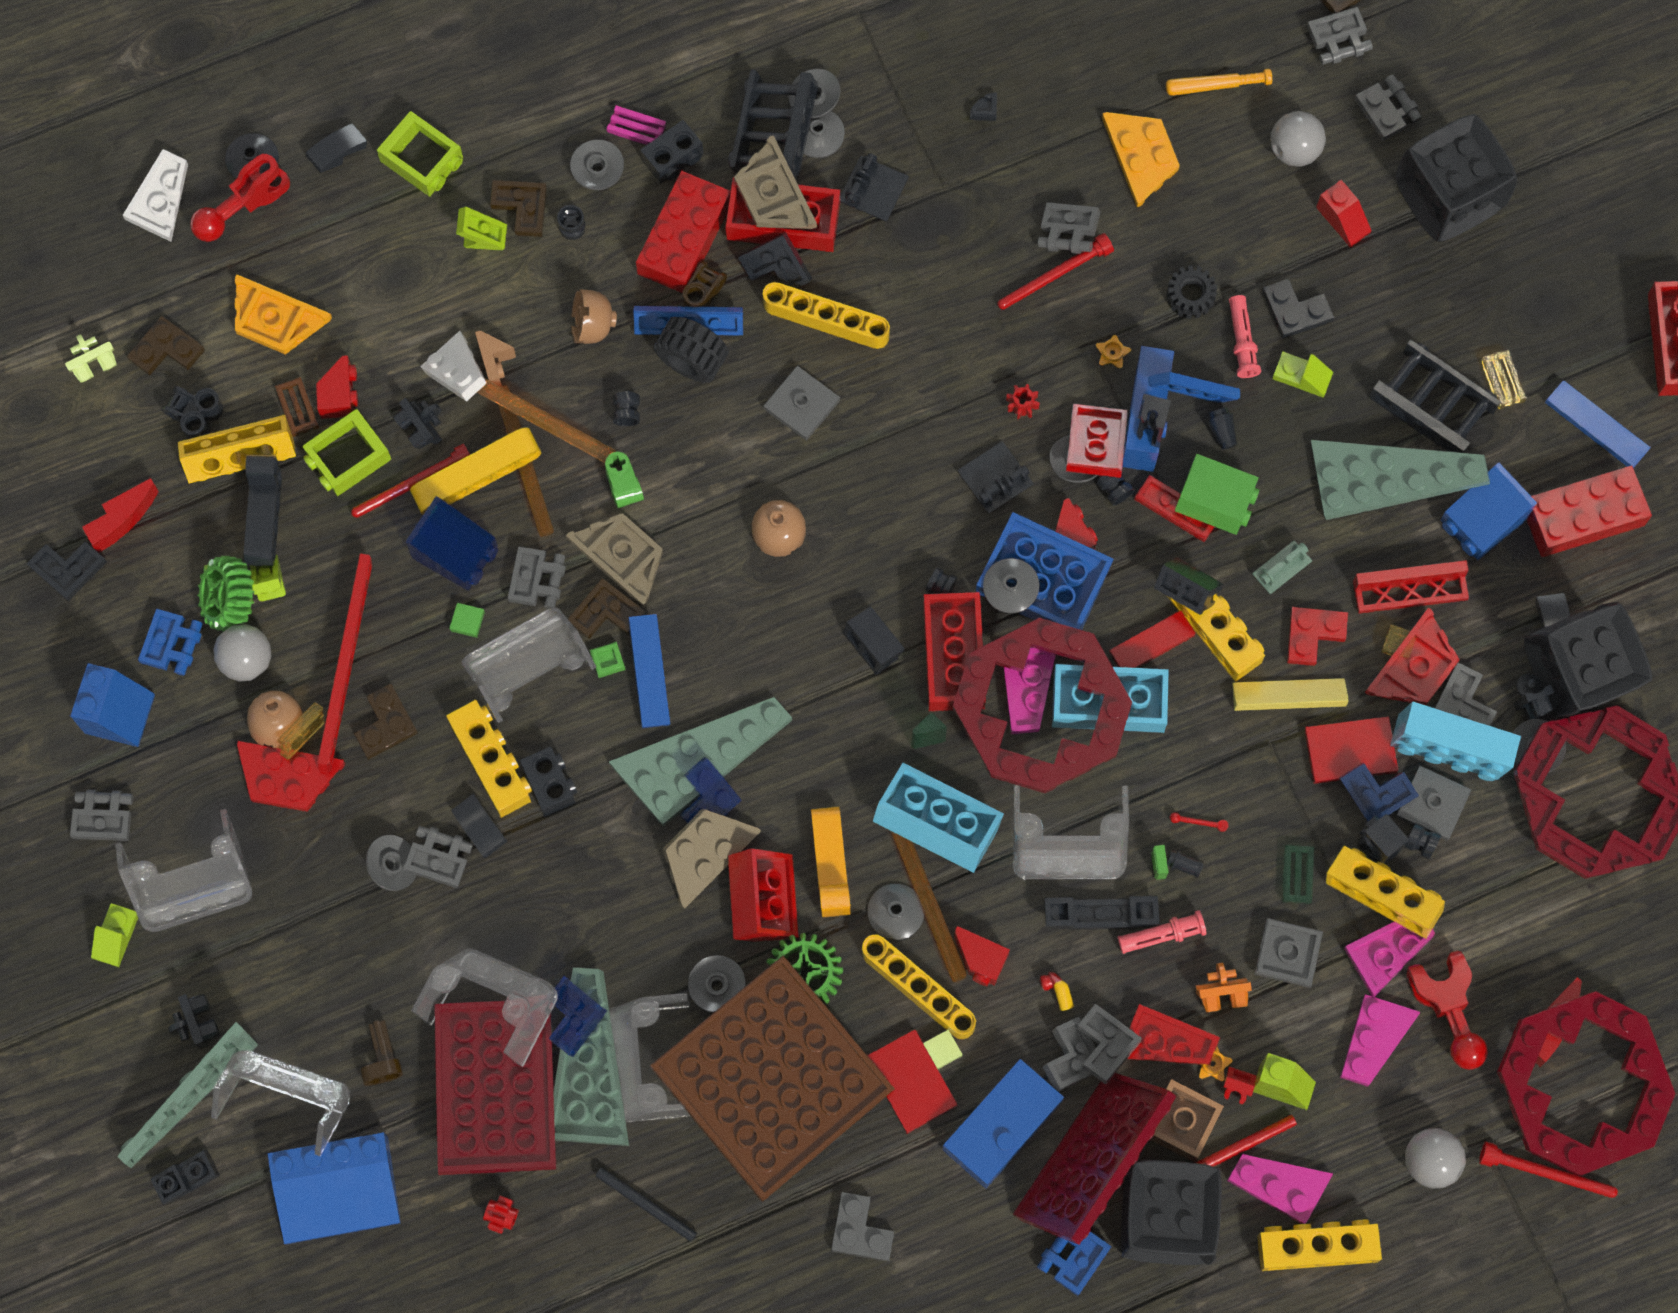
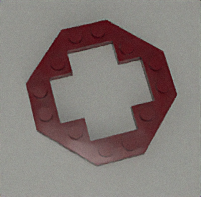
M1038 618L969 653L954 700L953 710L963 724L976 752L979 753L990 777L1047 793L1068 780L1071 781L1090 771L1093 767L1103 762L1106 763L1116 757L1132 700L1093 633ZM1031 647L1084 662L1077 689L1104 697L1090 745L1087 746L1062 738L1054 764L1001 749L1000 745L1007 721L981 714L995 666L999 665L1023 672Z
M1618 705L1539 725L1513 772L1536 850L1584 879L1663 860L1678 833V772L1675 763L1672 762L1666 734ZM1605 733L1650 760L1637 784L1658 796L1661 800L1637 843L1614 829L1610 832L1599 852L1553 824L1565 799L1541 784L1565 741L1586 754H1590L1601 734Z
M1596 991L1519 1019L1497 1071L1500 1082L1504 1084L1509 1098L1507 1101L1515 1122H1518L1523 1135L1522 1141L1526 1151L1575 1175H1584L1653 1148L1675 1097L1674 1088L1647 1016ZM1584 1020L1630 1042L1631 1045L1621 1070L1645 1081L1626 1131L1623 1132L1604 1122H1599L1589 1147L1541 1124L1552 1097L1527 1085L1547 1034L1568 1044H1574Z

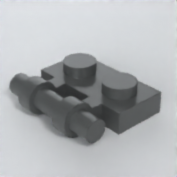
M1358 7L1309 21L1307 24V29L1315 48L1326 47L1328 50L1327 53L1319 55L1322 65L1330 62L1332 64L1340 63L1341 59L1350 56L1356 58L1364 55V52L1373 49L1371 40L1360 41L1359 36L1365 35L1367 28ZM1349 40V46L1338 48L1336 43Z
M1390 75L1385 79L1389 89L1384 91L1380 84L1377 83L1356 94L1354 99L1382 141L1406 129L1407 125L1403 120L1404 118L1409 116L1413 123L1422 119L1421 114L1418 112V105L1414 100H1410L1405 92L1406 87L1401 81L1398 82L1394 75ZM1395 97L1402 106V108L1396 110V108L1390 101Z
M1046 203L1041 228L1044 232L1050 233L1049 237H1039L1038 247L1048 248V251L1057 252L1059 249L1071 250V253L1081 254L1082 251L1091 252L1093 248L1092 241H1083L1084 235L1095 236L1100 216L1099 208ZM1061 233L1073 234L1072 240L1060 239Z
M518 547L508 601L536 606L538 596L546 598L544 608L554 610L556 600L560 599L561 590L559 585L561 577L565 574V556L555 554L553 563L545 562L546 551ZM543 573L550 574L548 586L540 585Z
M87 789L86 792L76 791L75 802L85 803L84 809H73L70 837L72 839L129 841L131 812L121 811L122 804L132 805L133 794L123 793L122 790H112V793L97 792L96 789ZM97 803L110 804V810H95Z
M419 825L416 836L426 839L424 846L412 843L404 871L458 889L467 860L457 857L459 850L470 854L473 843L463 840L464 837L455 834L453 837L439 832L438 828L431 826L429 829ZM438 843L450 847L449 853L433 849L434 844Z

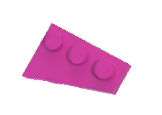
M1030 648L1023 672L1003 667L1011 734L1039 732L1056 654L1037 648Z
M1242 1154L1227 1181L1300 1224H1306L1333 1174Z

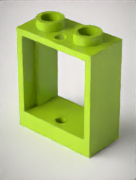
M412 111L406 115L377 149L379 159L383 164L429 197L434 191H439L443 187L446 177L451 171H456L463 161L461 147ZM419 131L448 151L426 177L397 157Z
M357 409L303 445L306 453L303 459L312 471L314 469L319 471L322 475L318 478L327 491L332 489L337 497L392 460L387 448ZM352 428H355L373 453L337 478H334L317 455V452Z

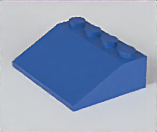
M1012 512L977 583L976 592H980V595L985 597L983 590L984 577L993 564L1008 558L1022 560L1035 570L1039 579V592L1034 603L1026 610L1018 613L1032 620L1042 618L1082 630L1114 559ZM1009 579L1006 585L1008 587H1015L1017 582L1014 579Z
M384 1132L268 1153L272 1187L284 1244L401 1223L389 1139Z

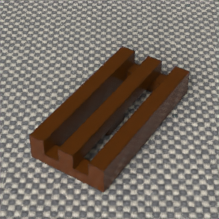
M301 377L275 386L293 437L299 436L298 433L301 432L307 433L312 428L314 430L319 428ZM298 385L311 422H305L293 389L294 386ZM285 389L289 391L300 425L295 427L283 393Z

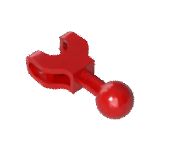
M261 154L242 168L237 179L229 185L234 192L233 195L215 209L204 207L198 209L193 214L190 221L192 233L199 240L205 242L217 240L225 230V221L245 206L251 213L260 206L273 203L290 187V179L287 173L279 168L277 161L271 155ZM265 163H269L270 169L260 174V167ZM276 177L282 179L277 187L270 186V183Z
M1457 950L1451 952L1448 956L1446 963L1449 978L1445 981L1431 979L1420 964L1408 966L1407 978L1414 998L1419 1003L1431 1007L1435 1011L1437 1018L1446 1016L1455 1038L1450 1047V1054L1454 1063L1460 1068L1467 1070L1480 1067L1487 1058L1488 1049L1482 1037L1470 1032L1462 1012L1468 1005L1466 990L1470 986L1472 979L1471 970L1463 953Z

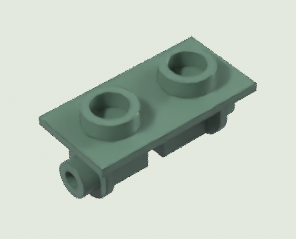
M1293 541L1253 572L1252 575L1271 595L1312 562L1306 554L1308 548L1304 543L1298 545Z

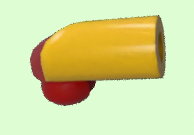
M1053 972L1040 977L1043 990L1048 991L1053 988L1061 1011L1074 1007L1068 984Z

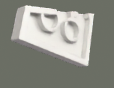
M163 149L124 212V219L171 242L188 167L187 161Z
M461 331L455 334L436 353L430 355L428 360L420 366L428 376L465 401H468L486 384L483 374L475 362L474 355Z

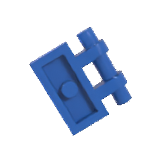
M156 609L138 661L141 664L167 671L171 660L177 662L174 673L184 676L187 667L191 666L194 659L192 653L196 643L200 642L202 636L200 630L203 623L192 620L189 629L183 628L185 620L183 616ZM178 637L185 639L181 652L174 651Z
M1092 1232L1082 1240L1080 1245L1057 1236L1049 1249L1046 1248L1041 1256L1043 1258L1037 1268L1046 1274L1052 1265L1059 1268L1060 1270L1054 1280L1078 1296L1112 1246ZM1068 1243L1075 1248L1065 1261L1059 1255Z

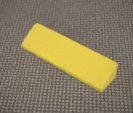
M1344 678L1232 683L1234 711L1344 707L1348 704V694Z

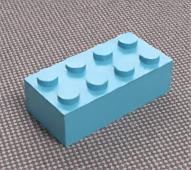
M1055 665L1052 727L1095 729L1104 697L1077 689L1084 665ZM1113 667L1132 700L1124 731L1164 733L1167 726L1168 670Z
M1412 702L1398 715L1390 746L1398 748L1397 751L1402 754H1417L1423 756L1427 762L1433 764H1440L1442 762L1451 765V768L1455 771L1463 773L1470 771L1478 774V777L1483 780L1494 781L1513 768L1521 736Z
M902 763L878 803L873 822L974 873L996 835L1004 813Z

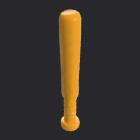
M1264 69L1260 73L1245 75L1234 73L1170 79L1166 82V92L1168 95H1181L1235 88L1243 84L1262 82L1265 85H1271L1272 72L1271 69Z

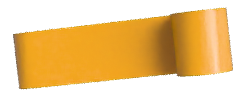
M839 807L811 809L822 917L850 915V898Z

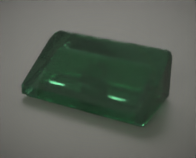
M930 713L912 730L911 747L917 749L945 742L947 727L933 713Z

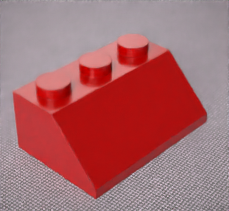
M752 848L728 855L733 938L735 940L751 942L790 939L789 936L794 935L795 939L798 938L793 855Z

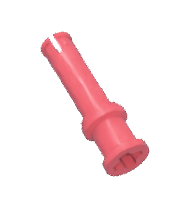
M1236 295L1229 299L1236 339L1233 352L1238 360L1237 376L1240 378H1251L1261 373V367L1257 365L1256 359L1258 348L1252 341L1246 297Z
M1197 910L1194 915L1179 919L1172 917L1169 923L1118 936V942L1122 954H1125L1126 952L1173 939L1175 942H1182L1183 938L1201 934L1204 936L1206 935V928L1200 910Z

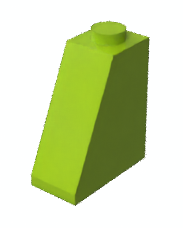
M1268 1053L1259 1066L1253 1092L1307 1110L1316 1082L1296 1062Z

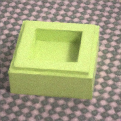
M949 1030L923 1043L937 1069L962 1057V1053Z

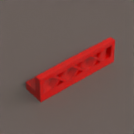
M1467 560L1356 574L1353 580L1358 614L1468 600L1469 595L1465 579L1468 573ZM1458 580L1461 593L1451 595L1442 587L1447 581ZM1421 584H1427L1435 592L1431 597L1423 598L1415 592L1416 588ZM1396 587L1408 593L1403 601H1395L1387 594L1392 588ZM1373 591L1380 596V599L1376 604L1364 605L1362 592Z

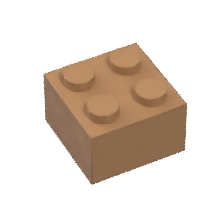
M1171 1079L1166 1089L1177 1097L1172 1103L1168 1114L1162 1118L1156 1127L1155 1134L1150 1140L1195 1163L1224 1106Z

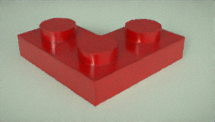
M1292 607L1287 663L1315 666L1317 662L1318 640L1345 642L1348 612Z

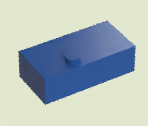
M1141 346L1122 467L1154 472L1159 448L1151 446V438L1154 434L1150 429H1145L1142 439H1138L1137 430L1140 423L1138 415L1144 394L1167 399L1168 391L1150 387L1148 385V376L1171 372L1174 351ZM1168 422L1165 423L1162 438L1166 436Z
M1020 1059L947 1140L942 1150L986 1189L1062 1104L1064 1097Z

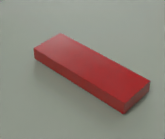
M1149 475L1134 500L1205 543L1214 526L1175 512L1181 494Z
M1180 610L1109 651V654L1117 667L1139 668L1194 637L1196 633Z

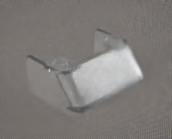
M552 608L542 612L471 652L462 660L465 671L498 723L503 721L499 712L507 709L513 699L511 692L560 665L562 669L575 670L584 661L591 670L596 668L578 631L559 608Z
M1014 785L1012 793L1013 870L1019 877L1023 879H1116L1123 875L1127 866L1129 836L1128 786H1122L1119 813H1112L1103 818L1100 825V836H1043V823L1041 819L1035 814L1020 813V785Z
M226 809L220 811L224 834L216 837L211 843L213 857L159 874L156 866L149 861H138L130 864L121 842L115 844L118 871L140 923L145 930L150 932L162 931L243 905L251 899L252 888L238 839Z
M472 948L464 949L436 966L432 970L411 1011L426 1024L432 1026L435 1020V1004L444 1003L448 993L457 986L461 976L505 995L507 999L503 1005L502 1014L509 1024L516 1026V1029L503 1053L517 1065L523 1067L557 1001L558 994L555 987L546 980Z
M687 993L642 997L609 1009L626 1122L690 1116L681 1104L667 1105L665 1090L660 1085L654 1083L642 1084L637 1031L639 1027L653 1025L658 1020L659 1010L689 1007Z
M249 1050L236 1052L214 1086L211 1118H218L240 1078L326 1108L318 1124L315 1155L321 1156L349 1104L350 1088L341 1081L262 1053Z

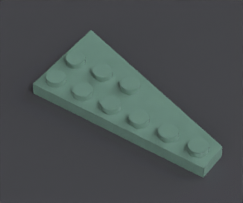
M1311 440L1326 520L1490 484L1486 458L1480 454Z
M772 697L611 760L609 765L660 824L665 826L790 723L792 717Z
M573 968L554 1086L555 1140L629 1146L604 972L600 969Z
M237 1022L212 1050L203 1057L196 1068L183 1076L179 1082L181 1085L143 1125L135 1137L130 1138L122 1145L118 1157L125 1165L132 1168L258 1046Z

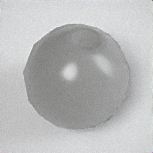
M1294 111L1283 115L1275 123L1270 135L1272 151L1279 160L1289 166L1299 167L1311 164L1320 156L1326 143V136L1322 123L1315 116L1308 112Z
M247 624L229 627L217 637L213 648L214 661L219 670L228 678L239 682L251 681L258 677L268 668L271 660V645L267 637L258 628Z
M1440 1128L1425 1129L1415 1134L1405 1150V1165L1411 1177L1420 1185L1431 1189L1445 1188L1455 1183L1461 1176L1466 1165L1465 1150L1460 1140L1451 1132Z

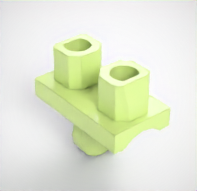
M81 334L76 336L79 344L71 347L70 350L73 355L82 351L85 354L65 363L70 372L73 371L81 383L94 377L88 363L96 359L99 361L103 371L117 366L112 352L114 348L110 341L90 351V347L98 344L95 336L85 341Z

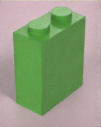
M1196 454L1175 512L1237 535L1240 526L1246 527L1252 511L1247 510L1249 503L1255 504L1260 489L1255 488L1259 477Z

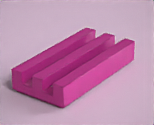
M615 106L614 114L610 119L611 122L607 126V132L648 145L664 133L666 121ZM616 124H620V125H623V126L632 128L633 130H636V131H639V132H645V133L654 135V136H655V139H654V138H651V137H648V136H645V135H642V134H639V133H636V132H632V131H629V130H626V129L617 127Z

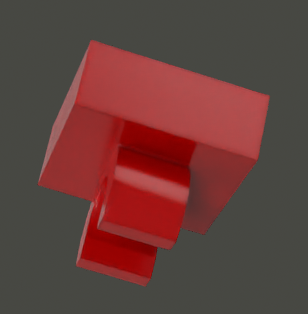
M1229 1067L1224 1082V1087L1226 1088L1225 1099H1229L1232 1091H1237L1241 1094L1239 1103L1243 1104L1246 1101L1247 1095L1252 1096L1257 1076Z

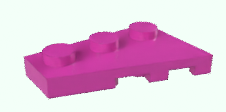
M1393 922L1345 946V951L1372 998H1374L1434 937L1435 932L1432 929L1427 939L1404 926Z
M1365 994L1340 1078L1369 1086L1420 1012L1375 997L1372 998V996Z

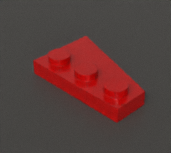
M1139 1004L1129 1029L1142 1039L1141 1043L1127 1059L1210 1065L1220 1037Z

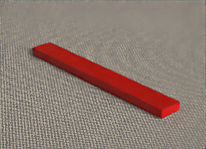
M360 554L317 763L319 772L329 773L332 768L372 570V560L370 555Z

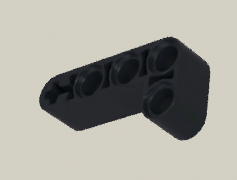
M247 455L246 476L249 483L244 541V562L247 566H274L282 485L281 470L276 455Z

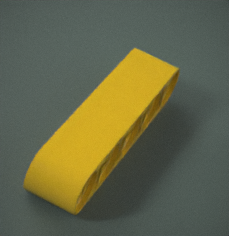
M769 283L763 289V306L766 312L771 315L871 348H883L889 342V322L881 316L781 283ZM774 295L782 298L778 302H771L769 300ZM797 304H804L807 306V308L802 311L796 310L794 307ZM829 312L833 316L829 319H823L820 317V314ZM852 320L856 321L858 325L856 327H848L845 323ZM874 329H880L884 332V334L880 336H875L871 333V331Z
M521 428L416 483L411 487L410 492L421 514L430 515L532 462L541 455V451L530 429Z
M871 935L864 940L862 956L866 963L944 1029L949 1030L954 1037L966 1039L973 1034L976 1019L969 1009L880 935ZM872 944H878L882 947L883 952L879 956H872L867 952V948ZM898 962L904 966L905 970L903 973L895 975L889 971V966L892 963ZM915 981H922L927 988L922 993H915L910 986ZM938 999H943L948 1003L949 1007L943 1012H938L933 1008L932 1004ZM958 1018H966L971 1026L963 1031L957 1029L954 1022Z

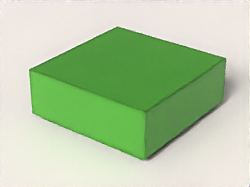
M457 603L450 631L477 638L485 614L484 609Z
M617 642L590 650L598 678L625 670Z
M1154 846L1151 852L1154 877L1156 880L1166 879L1169 872L1165 846Z

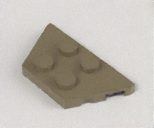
M774 135L769 137L767 144L759 153H755L749 160L748 165L743 167L734 177L738 190L756 227L816 228L817 223Z
M621 513L610 517L605 522L599 521L591 524L589 528L575 533L571 531L566 535L568 541L641 606L645 607L647 605L663 549L630 519Z
M701 809L663 848L666 862L670 866V876L678 893L679 905L682 908H686L729 864L728 855L741 852L761 830L757 827Z

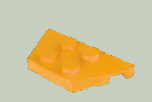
M1109 112L1103 113L1102 120L1136 206L1140 207L1144 204L1145 199L1163 185L1166 179L1171 178L1179 170L1180 165L1161 119Z
M236 275L235 331L238 335L287 354L327 324L332 318L330 313L242 276Z

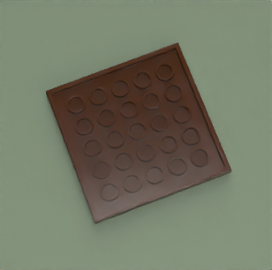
M781 956L649 1066L761 1202L766 1200L895 1089L784 956Z

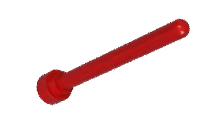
M1105 233L1093 239L1094 242H1092L1093 248L1091 252L1082 251L1081 254L1073 256L998 301V307L1004 310L1095 256L1105 257L1114 252V248L1110 239Z
M463 443L455 447V451L450 453V457L357 505L351 510L352 516L358 518L408 492L416 483L469 456L470 454Z
M1487 1141L1484 1142L1480 1152L1479 1164L1492 1167V1165L1498 1166V1164H1502L1610 1198H1614L1618 1194V1190L1614 1186L1503 1153L1502 1149H1499L1496 1144Z

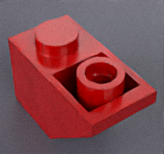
M342 356L316 384L317 409L321 419L346 417L354 411V407L358 406L357 390H353L352 382L357 381L356 365H351L348 356Z
M1067 498L1063 502L1055 532L1095 550L1098 539L1094 530L1091 527H1086L1082 520L1084 516L1080 507L1077 504L1073 505L1070 499Z

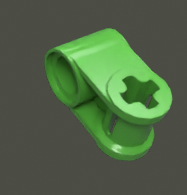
M622 452L611 453L605 461L606 476L617 508L644 500L639 481L635 477L627 455ZM618 464L619 467L622 468V470L617 471V469L614 468V465Z

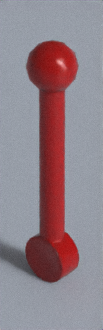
M1176 812L1170 815L1172 823L1180 821L1215 827L1220 832L1228 829V822L1226 820L1213 822L1180 816Z

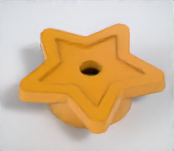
M1113 335L1105 343L1096 344V348L1102 354L1099 361L1101 366L1111 363L1120 369L1123 367V357L1131 351L1129 347L1123 346L1116 335Z
M1217 1047L1211 1060L1216 1065L1214 1067L1211 1065H1201L1199 1074L1201 1079L1213 1076L1219 1081H1224V1068L1232 1063V1059L1223 1056Z

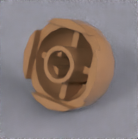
M579 289L576 292L572 308V317H575L576 327L571 326L574 343L590 344L600 342L609 334L610 327H615L616 311H612L611 303L600 292Z
M772 500L763 504L756 511L751 523L752 538L756 545L765 554L774 557L791 554L792 551L803 544L806 536V523L800 509L784 500Z
M268 691L252 701L248 708L247 726L251 737L258 744L281 748L290 745L300 736V730L304 725V716L299 703L290 694L282 691Z

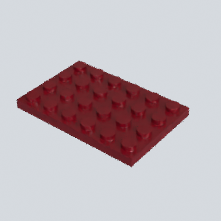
M550 999L435 1004L438 1175L556 1170Z
M1115 1073L1106 1085L1100 1082L1013 1215L1022 1222L1080 1245L1082 1240L1089 1235L1097 1217L1106 1209L1107 1202L1115 1190L1121 1186L1123 1178L1130 1167L1138 1160L1139 1153L1147 1141L1155 1134V1129L1162 1118L1170 1111L1171 1105L1177 1096L1167 1089Z

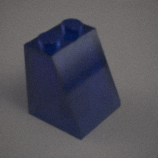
M437 496L406 540L412 559L469 591L472 585L479 583L483 576L482 569L487 562L491 563L498 553V544L493 535Z

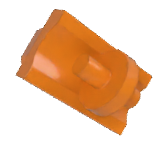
M1223 963L1216 964L1217 972L1207 973L1208 982L1217 980L1218 982L1195 985L1196 994L1201 998L1206 1012L1221 1010L1219 996L1227 994L1230 996L1232 1008L1248 1006V991H1252L1251 982H1248L1247 978L1227 981L1230 978H1237L1236 970L1225 971Z

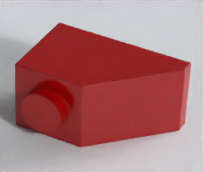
M1342 180L1320 195L1316 208L1349 247H1352L1371 233L1372 230L1359 200Z
M957 926L954 938L968 974L972 975V980L983 986L992 984L995 986L1008 958L1010 949Z

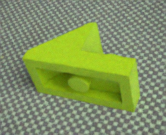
M468 207L459 209L456 234L464 237L465 248L505 249L507 224Z
M1282 352L1272 379L1324 398L1333 371L1313 354L1310 355L1309 360H1305Z
M277 555L274 566H250L251 580H254L252 589L255 591L254 595L257 594L259 601H266L286 595Z
M111 903L102 927L96 926L91 958L119 967L140 914Z

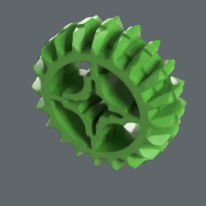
M221 556L209 560L208 565H205L203 568L204 573L200 574L201 583L198 584L200 589L197 595L200 599L198 607L202 609L201 616L205 617V624H208L211 629L222 631L227 630L233 625L244 624L248 621V614L252 613L251 604L254 603L252 599L255 592L252 589L254 580L250 579L251 571L247 570L246 563H243L241 559L236 557Z
M801 933V941L796 942L795 936L791 935L789 936L791 943L789 946L785 941L781 940L779 945L783 951L781 952L773 948L772 954L777 959H767V965L771 966L781 956L787 959L793 953L799 952V960L791 966L797 972H800L801 967H803V959H805L808 971L812 970V972H808L806 977L808 986H810L814 979L827 976L825 983L813 992L824 1003H829V997L826 993L828 992L834 996L837 994V990L832 984H842V979L834 976L843 974L842 967H835V965L841 962V957L835 956L831 958L836 952V948L833 946L825 950L828 941L823 939L819 945L816 944L817 935L815 934L811 936V941H806V934ZM808 951L818 954L825 961L827 967H821V964H813L809 960Z

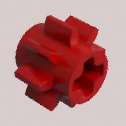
M1029 384L1021 388L1015 385L1014 394H1007L1006 401L1011 403L1008 405L1007 411H1014L1017 414V419L1026 415L1032 418V409L1037 410L1040 405L1039 402L1034 401L1038 398V391L1032 392L1029 389ZM1021 399L1027 400L1024 405L1019 403Z
M500 1195L498 1201L492 1199L489 1201L483 1220L489 1222V1230L500 1234L503 1233L504 1228L512 1230L519 1209L513 1207L514 1201Z

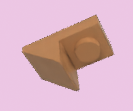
M477 331L475 334L491 390L502 388L500 378L505 377L501 362L516 357L514 348L482 331Z

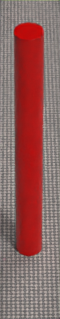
M1291 1114L1195 1163L1216 1166L1296 1126V1120Z

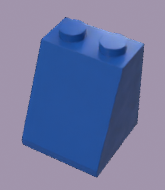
M1497 463L1488 472L1489 485L1470 488L1445 511L1440 520L1444 530L1461 542V547L1469 556H1474L1477 560L1481 559L1522 525L1537 504L1500 463Z
M88 663L70 717L85 734L139 747L155 694L116 670Z

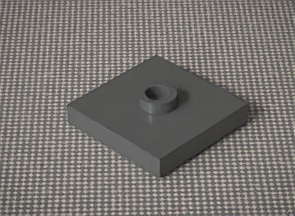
M797 366L766 402L764 410L807 441L840 402V397Z
M1419 766L1411 782L1419 796L1402 806L1396 818L1411 825L1417 822L1423 825L1428 832L1435 831L1442 834L1441 838L1448 841L1472 789Z
M1267 918L1254 975L1311 988L1323 931Z

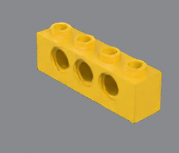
M285 415L178 442L179 459L188 483L205 481L209 478L246 469L247 455H276L278 461L296 457L294 439Z
M1215 594L1212 597L1215 604L1203 611L1201 615L1168 597L1177 610L1183 612L1193 630L1235 682L1262 663L1265 657L1263 646L1257 639H1251L1246 632L1247 627L1239 617L1235 618L1231 614L1229 604L1221 595L1217 596ZM1215 619L1221 620L1225 627L1222 629L1214 628L1211 621ZM1237 641L1241 644L1242 649L1232 650L1228 642Z
M474 700L446 715L500 817L502 818L530 803L531 800L528 793L532 792V789L525 777L519 779L515 771L519 766L512 753L506 755L502 745L506 744L499 729L492 730L489 722L493 719L485 705L480 707L477 700ZM481 728L485 730L483 737L479 739L471 737L475 729ZM495 752L498 754L496 761L492 763L484 761L486 754ZM502 776L512 778L510 784L505 787L498 786L497 781Z
M1344 846L1327 872L1326 884L1427 939L1443 913L1445 901L1442 900L1438 893L1420 888L1411 878L1407 876L1400 877L1391 872V869L1384 863H1375L1366 858V855L1358 849H1349ZM1361 872L1365 873L1368 878L1360 880L1354 875ZM1388 886L1393 889V892L1386 894L1381 892L1380 888ZM1408 900L1416 901L1419 904V906L1411 908L1408 907L1405 904V902Z
M1369 1220L1352 1221V1226L1342 1227L1340 1222L1323 1223V1228L1311 1229V1224H1299L1293 1226L1294 1230L1282 1231V1226L1265 1227L1264 1232L1257 1236L1261 1271L1378 1263L1382 1260L1378 1224H1370ZM1343 1235H1349L1354 1239L1355 1248L1353 1250H1347L1342 1246L1341 1238ZM1319 1237L1325 1241L1326 1250L1324 1252L1314 1250L1312 1247L1313 1238ZM1290 1239L1296 1243L1297 1252L1295 1254H1288L1283 1250L1282 1244L1284 1240Z

